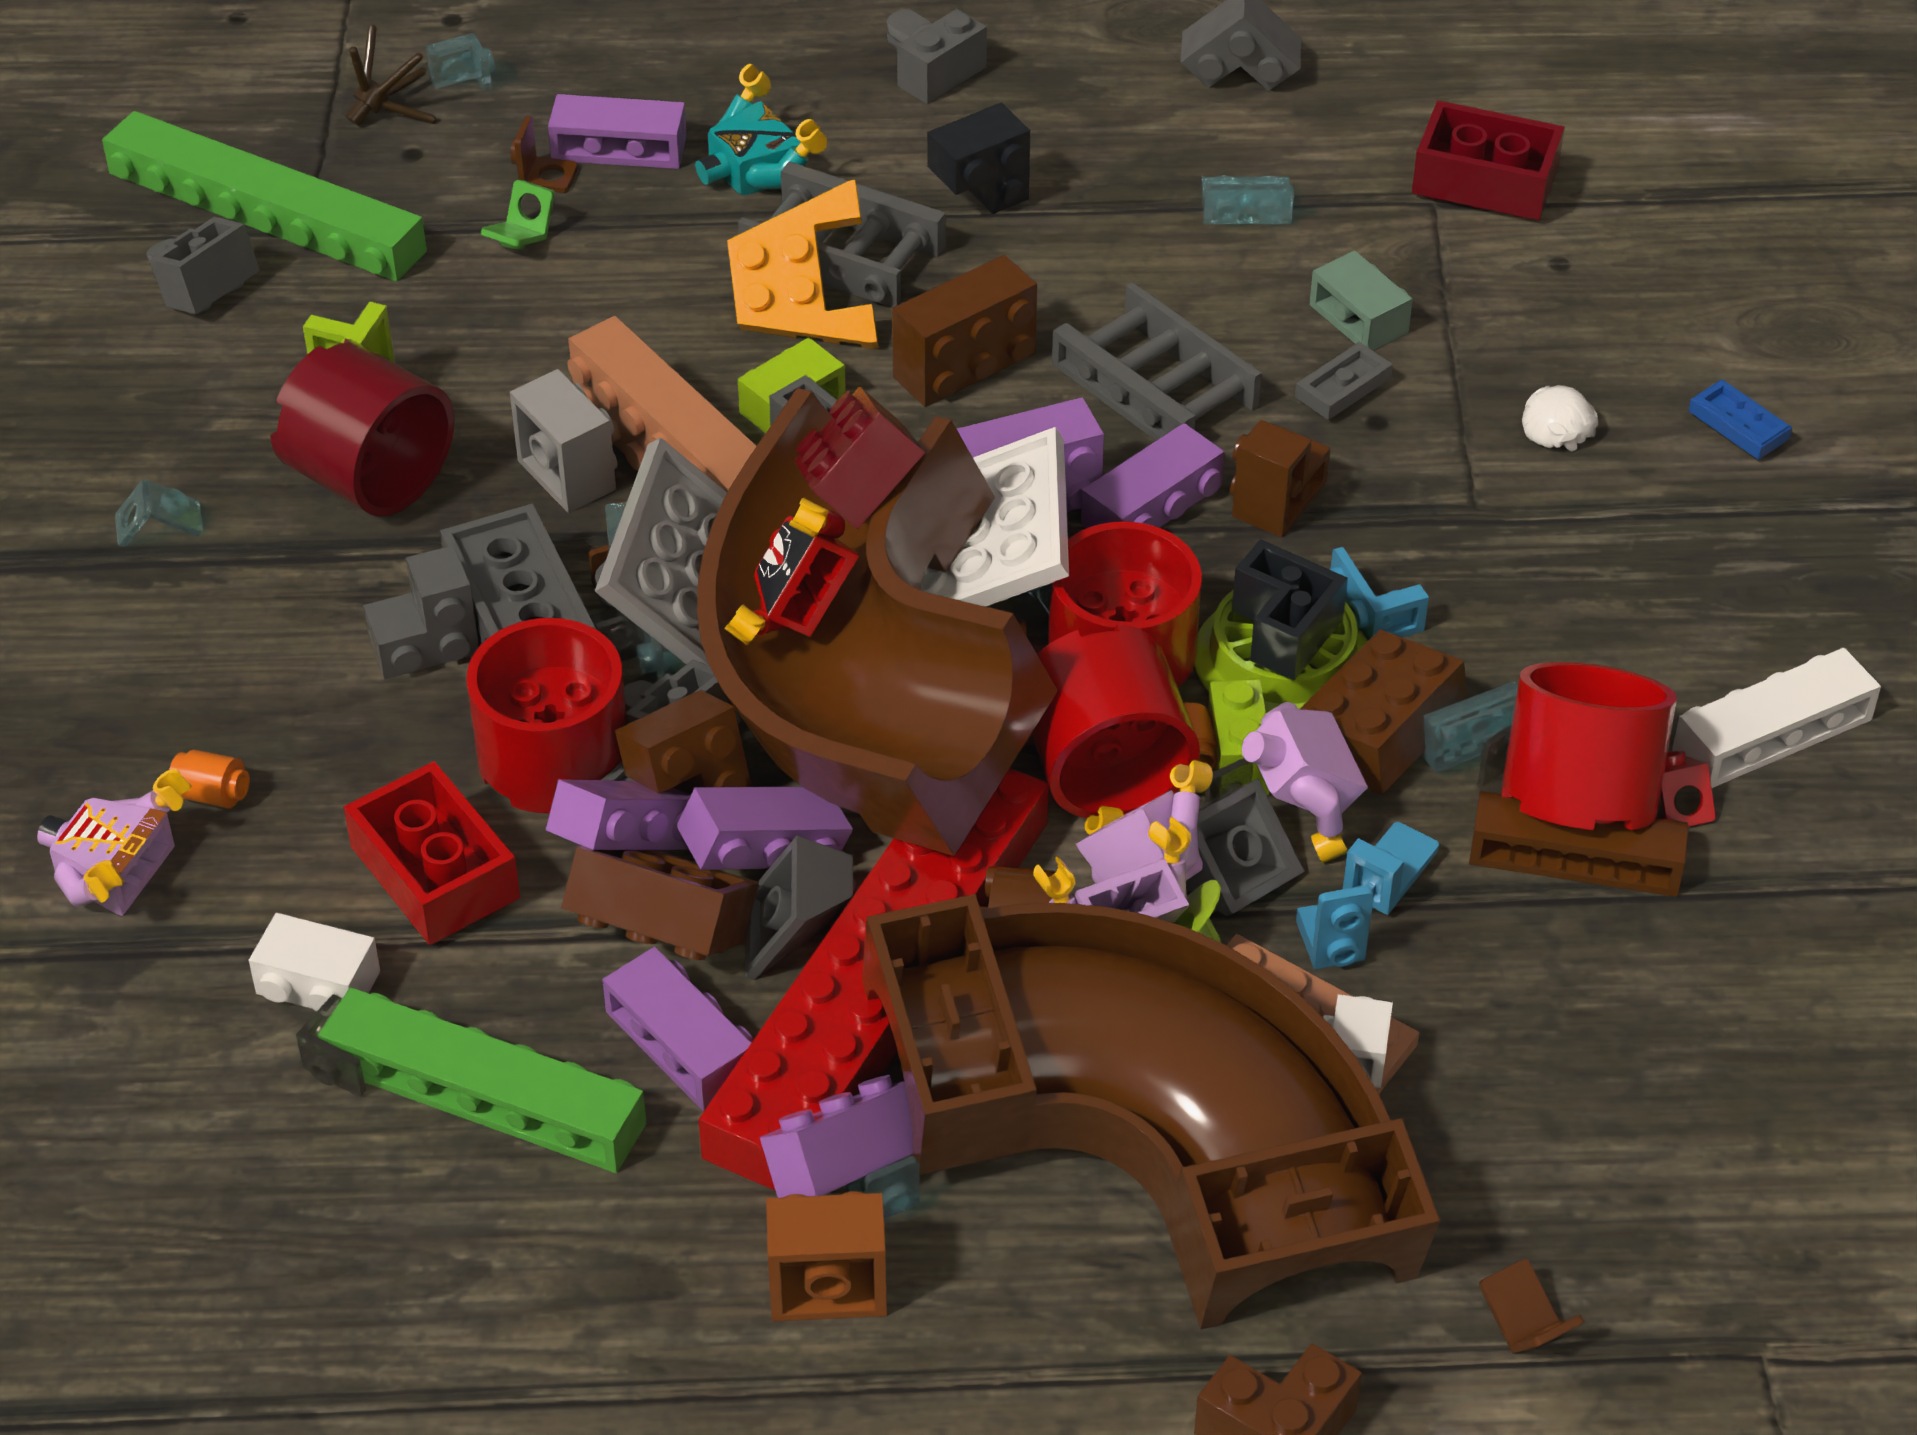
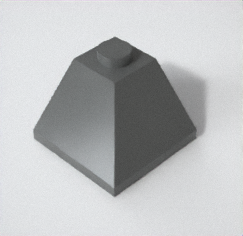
M1259 779L1253 780L1199 806L1197 823L1198 846L1203 867L1201 871L1186 880V889L1193 892L1201 884L1209 880H1217L1222 888L1215 909L1225 916L1237 912L1304 872Z
M796 836L758 881L759 885L745 938V977L752 980L757 979L825 928L842 908L845 909L856 893L857 888L856 880L853 879V855L800 836Z

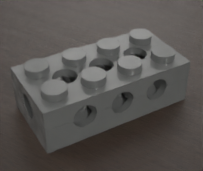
M533 503L440 530L442 548L454 545L469 580L477 637L480 645L501 629L525 621L530 617H536V619H570L595 628ZM520 584V587L516 591H511L508 589L513 585Z

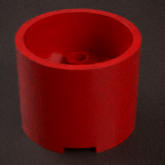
M1119 521L1103 523L1084 529L1068 539L1069 577L1050 584L1048 645L1056 639L1076 630L1079 631L1082 637L1093 633L1114 631L1116 624L1133 626L1149 633L1158 641L1176 685L1179 688L1190 676L1192 670H1195L1202 572L1194 552L1174 534L1159 527L1139 522Z
M537 618L518 622L501 629L485 640L475 651L468 665L466 681L479 772L485 785L489 783L497 792L509 798L511 806L528 812L550 814L558 779L602 780L622 761L615 730L627 725L622 663L617 649L604 634L589 625L570 619Z
M1116 624L1114 631L1093 633L1082 637L1079 631L1076 630L1051 642L1037 654L1058 692L1032 731L1031 737L1053 798L1064 810L1075 816L1087 819L1091 815L1099 816V808L1107 806L1119 808L1125 815L1170 790L1174 794L1180 790L1171 782V770L1178 764L1189 766L1193 760L1199 761L1200 745L1162 647L1153 636L1139 628Z
M1547 662L1524 668L1519 676L1501 789L1502 797H1515L1520 800L1519 811L1527 815L1574 828L1594 830L1595 823L1609 824L1615 821H1624V827L1629 830L1649 826L1657 817L1677 702L1675 692L1652 678L1602 665L1576 662Z

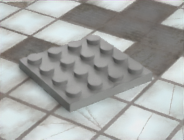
M660 437L647 445L595 592L685 664L696 660L709 665L700 638L697 616L698 578L703 551L713 521L727 492Z

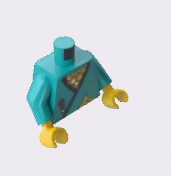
M748 64L741 70L739 80L745 87L741 95L736 94L723 117L708 132L709 156L695 162L697 175L703 184L708 185L723 178L740 195H749L767 189H781V170L789 161L805 166L809 161L807 157L809 153L818 154L827 147V138L814 120L807 119L803 121L796 129L795 135L762 101L752 103L755 97L765 96L770 91L771 82L763 71L759 74V71L753 64Z

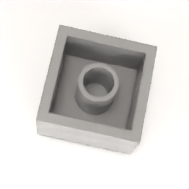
M556 369L510 391L518 462L568 514L616 490L614 469L617 468V459L612 449L611 435L614 433L613 422L603 408L598 409L587 398L583 388L578 383H572L559 369Z

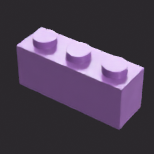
M557 94L548 124L551 158L581 163L679 169L687 138L685 102Z
M1181 424L1083 488L1081 524L1089 528L1103 523L1127 521L1161 527L1171 519L1179 518L1186 509L1204 497L1212 496L1222 486L1225 451L1187 424Z
M558 779L546 831L592 850H689L676 825L691 794L673 787L658 794L636 781Z
M695 787L676 825L701 870L770 868L796 836L842 851L853 830L838 805L824 800L803 787Z
M654 946L602 979L606 1013L704 1112L754 1039L744 1027L740 1025L735 1027L723 1015L720 1005L711 994L707 992L702 994L690 982L687 972L676 960L669 961Z
M890 1075L873 1078L858 1085L860 1091L858 1095L852 1097L851 1092H846L819 1101L821 1111L813 1114L812 1110L808 1109L780 1118V1129L760 1137L777 1197H785L791 1194L823 1196L913 1154L912 1124L905 1081L892 1083Z

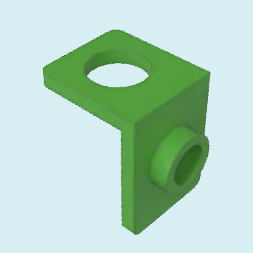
M521 179L514 181L507 221L482 227L481 235L498 240L500 245L511 249H525L527 244L546 240L555 192L552 189ZM527 193L535 195L541 203V212L535 219L525 216L521 209L522 198Z

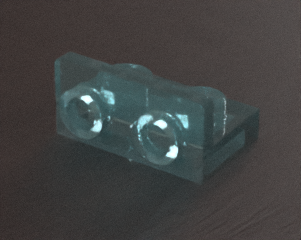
M1226 175L1202 177L1201 196L1204 224H1291L1294 188L1289 182V177L1269 175L1262 177H1231Z
M1515 681L1423 715L1426 749L1421 755L1436 773L1509 745L1518 689Z

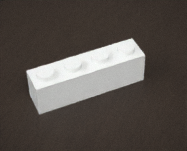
M1845 648L1824 656L1818 655L1796 668L1784 673H1774L1760 683L1743 690L1736 689L1724 698L1702 707L1696 706L1679 716L1672 750L1685 751L1686 756L1708 763L1711 788H1714L1871 721L1881 686Z

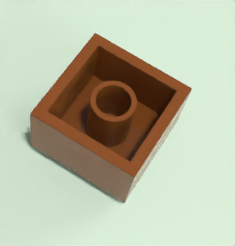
M851 1191L841 1195L806 1196L803 1194H791L779 1198H766L767 1251L772 1322L887 1316L886 1254L882 1193L865 1194L863 1192Z

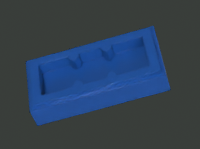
M1723 379L1690 400L1688 410L1690 413L1758 460L1790 439L1792 431L1790 425Z

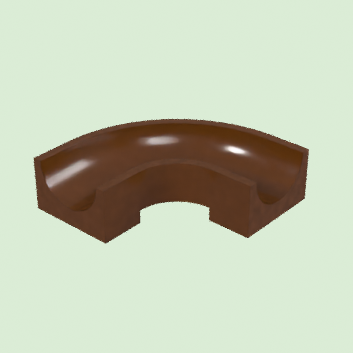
M797 388L729 488L713 521L703 551L698 578L697 616L700 638L709 666L722 690L761 747L777 766L799 785L830 803L859 813L869 829L874 833L955 856L1058 692L1013 613L921 591L922 581L927 568L942 572L948 571L995 499V496L952 420L935 416L918 441L925 454L857 530L843 518L846 524L845 531L837 539L857 552L859 557L811 637L785 627L763 635H756L749 645H745L724 628L730 623L742 604L752 611L760 609V594L754 574L770 546L769 540L771 535L782 526L787 517L790 515L795 517L802 498L825 509L835 511L811 490L794 461L800 455L796 452V449L805 436L813 429L820 432L832 416L812 391Z
M976 894L867 916L862 983L867 1000L880 998L893 1032L907 1091L912 1124L913 1159L918 1175L1020 1152L1047 1148L1086 1152L1115 1164L1136 1179L1159 1208L1167 1226L1200 1330L1222 1325L1224 1319L1233 1308L1264 1287L1297 1273L1326 1265L1370 1261L1389 1266L1396 1284L1418 1278L1440 1219L1403 1119L1390 1120L1379 1093L1359 1060L1333 1027L1304 998L1266 968L1229 946L1189 928L1149 915L1105 906L1070 903H1034L980 909Z

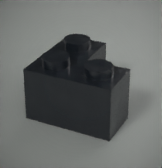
M1002 102L928 131L927 167L955 195L969 190L992 214H995L1029 199L1031 130Z
M1260 539L1235 568L1232 611L1254 620L1250 661L1294 681L1342 622L1348 577Z

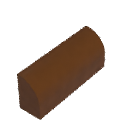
M1480 790L1469 865L1674 897L1678 896L1686 858L1688 822L1656 818L1649 826L1634 830L1625 828L1624 821H1615L1609 824L1595 823L1594 830L1574 828L1544 821L1519 811L1521 801L1515 797L1507 798L1502 797L1500 793Z

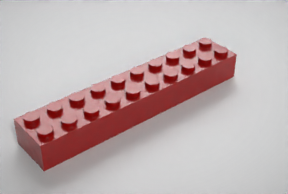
M1009 768L955 856L893 838L698 1119L701 1157L703 1160L775 1190L760 1137L780 1129V1118L811 1109L813 1114L821 1111L819 1101L846 1092H851L853 1097L860 1094L858 1088L860 1083L882 1076L898 1050L880 998L867 1000L862 983L867 916L976 894L979 907H988L989 898L985 894L987 868L989 866L1019 868L1048 824L1049 785L1047 782Z

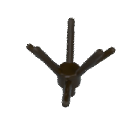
M370 25L366 41L364 65L362 64L358 49L356 47L349 49L359 88L353 94L357 101L345 117L359 127L370 111L377 114L383 108L418 120L435 123L437 121L435 115L388 101L389 96L426 75V70L420 68L405 76L422 61L423 55L421 53H416L381 85L371 79L377 27Z

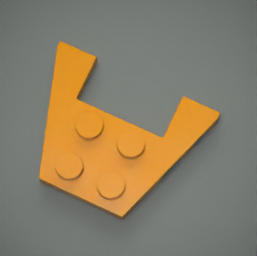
M855 180L847 181L727 240L737 323L740 330L797 338V335L820 338L825 343L839 345L840 342L861 344L862 348L866 349L879 348L872 304L826 311L816 232L862 224L858 189Z

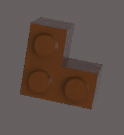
M1260 420L1248 435L1243 434L1240 436L1233 450L1232 459L1236 461V472L1230 485V495L1234 496L1232 517L1282 538L1327 482L1331 447Z
M698 690L615 730L625 775L658 794L676 786V789L688 794H692L695 787H752L735 708L703 690Z
M1313 1343L1310 1344L1281 1384L1229 1355L1197 1396L1194 1434L1339 1435L1357 1410L1362 1372Z

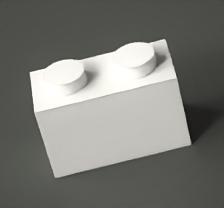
M275 913L249 959L256 994L262 995L274 1002H289L312 1008L324 1015H331L350 987L369 993L380 973L374 937L280 913Z

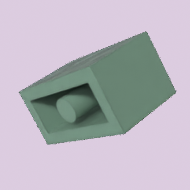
M1355 250L1313 270L1309 305L1353 343L1361 342L1374 351L1409 333L1413 298Z

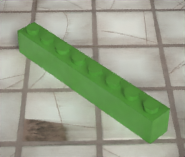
M137 111L130 113L102 139L109 174L397 282L427 252L423 218L421 216Z

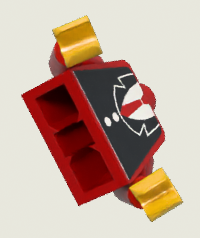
M802 498L795 517L791 515L787 517L782 526L771 535L769 540L770 546L755 570L754 578L760 594V609L752 611L742 604L736 611V615L724 629L745 645H749L756 635H763L785 627L811 637L859 557L857 552L837 539L844 534L846 527L845 520L840 514Z

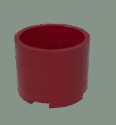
M345 338L344 343L334 345L328 349H324L321 346L316 347L292 370L276 400L277 403L282 405L277 431L272 433L270 437L275 455L283 464L370 515L379 517L389 516L402 511L414 503L438 475L448 455L453 438L454 410L448 395L440 388L362 344Z

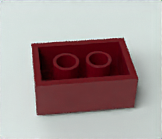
M1437 100L1416 152L1412 193L1436 200L1441 199L1465 204L1478 209L1484 208L1512 214L1520 218L1540 220L1559 168L1565 126Z
M860 386L853 394L847 391L835 402L829 412L832 416L830 421L820 432L813 429L805 436L796 449V452L800 455L794 460L811 490L857 530L925 454V451L905 425Z

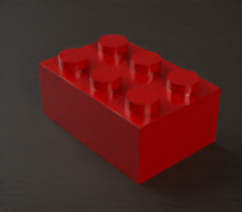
M435 761L343 806L351 848L429 946L521 898L515 856Z

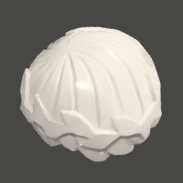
M1560 385L1554 387L1545 386L1534 392L1525 405L1522 416L1524 432L1531 441L1547 448L1554 446L1560 448L1564 445L1572 452L1577 449V443H1583L1587 437L1595 436V429L1599 424L1597 413L1584 396L1571 387Z

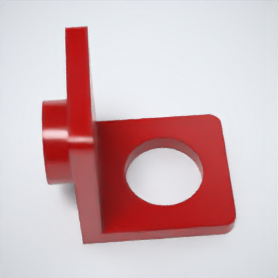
M1668 751L1660 794L1664 819L1688 822V827L1714 821L1716 815L1708 763L1686 756L1685 751ZM1684 786H1694L1700 794V804L1693 813L1682 815L1675 808V795Z

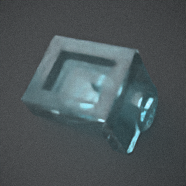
M474 33L426 46L429 77L435 89L476 78L483 91L492 89L490 73L495 72L493 55L488 47L483 48Z

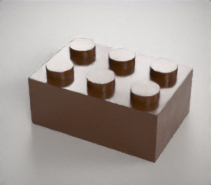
M1002 255L893 307V378L924 407H927L1035 354L1037 283L1006 255Z
M1380 629L1300 709L1327 711L1333 714L1366 782L1367 789L1383 795L1468 707L1465 664L1461 659Z
M578 846L575 850L561 909L577 913V921L582 924L596 928H608L609 924L626 929L625 936L631 940L645 944H656L657 940L675 945L674 952L680 956L694 960H705L706 956L723 953L726 949L744 943L759 882L721 870H701L696 862L659 850H592L585 846Z

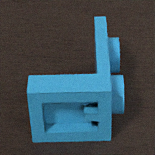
M1344 547L1333 549L1330 570L1348 577L1345 602L1349 605L1355 616L1358 630H1362L1367 641L1380 629L1402 638L1424 632L1429 596L1421 584L1401 590H1394L1376 597Z
M1395 822L1376 846L1358 838L1347 851L1343 889L1369 885L1374 895L1372 908L1388 915L1438 853L1439 842L1401 822Z
M1369 885L1322 893L1319 895L1317 905L1297 908L1296 923L1314 970L1331 966L1343 967L1353 962L1365 960L1374 898Z

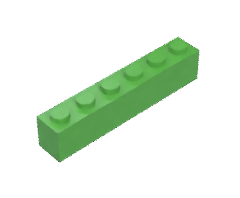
M350 987L318 1033L324 1068L614 1173H618L647 1124L643 1090L635 1088L625 1080H612L586 1071L582 1066L574 1062H561L538 1054L526 1045H513L488 1036L480 1029L474 1027L465 1028L442 1020L432 1012L426 1010L417 1011L394 1003L389 998L378 993L369 994Z

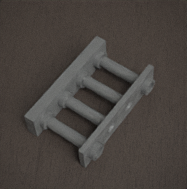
M789 161L781 170L782 204L770 219L848 180ZM856 183L862 224L847 226L857 230L858 233L845 249L840 250L822 244L833 229L816 232L823 285L893 308L901 304V269L914 252L918 250L938 257L946 247V213ZM742 217L738 221V232L741 234L762 223ZM876 237L898 244L883 264L861 257Z
M1133 282L1126 285L1124 314L1087 336L1067 322L1053 330L1052 365L1156 441L1183 423L1195 430V420L1231 397L1251 411L1259 407L1262 376L1259 370ZM1135 328L1151 339L1120 359L1103 349ZM1166 351L1183 362L1153 382L1144 379L1135 372ZM1198 374H1201L1216 385L1186 405L1179 404L1167 395Z

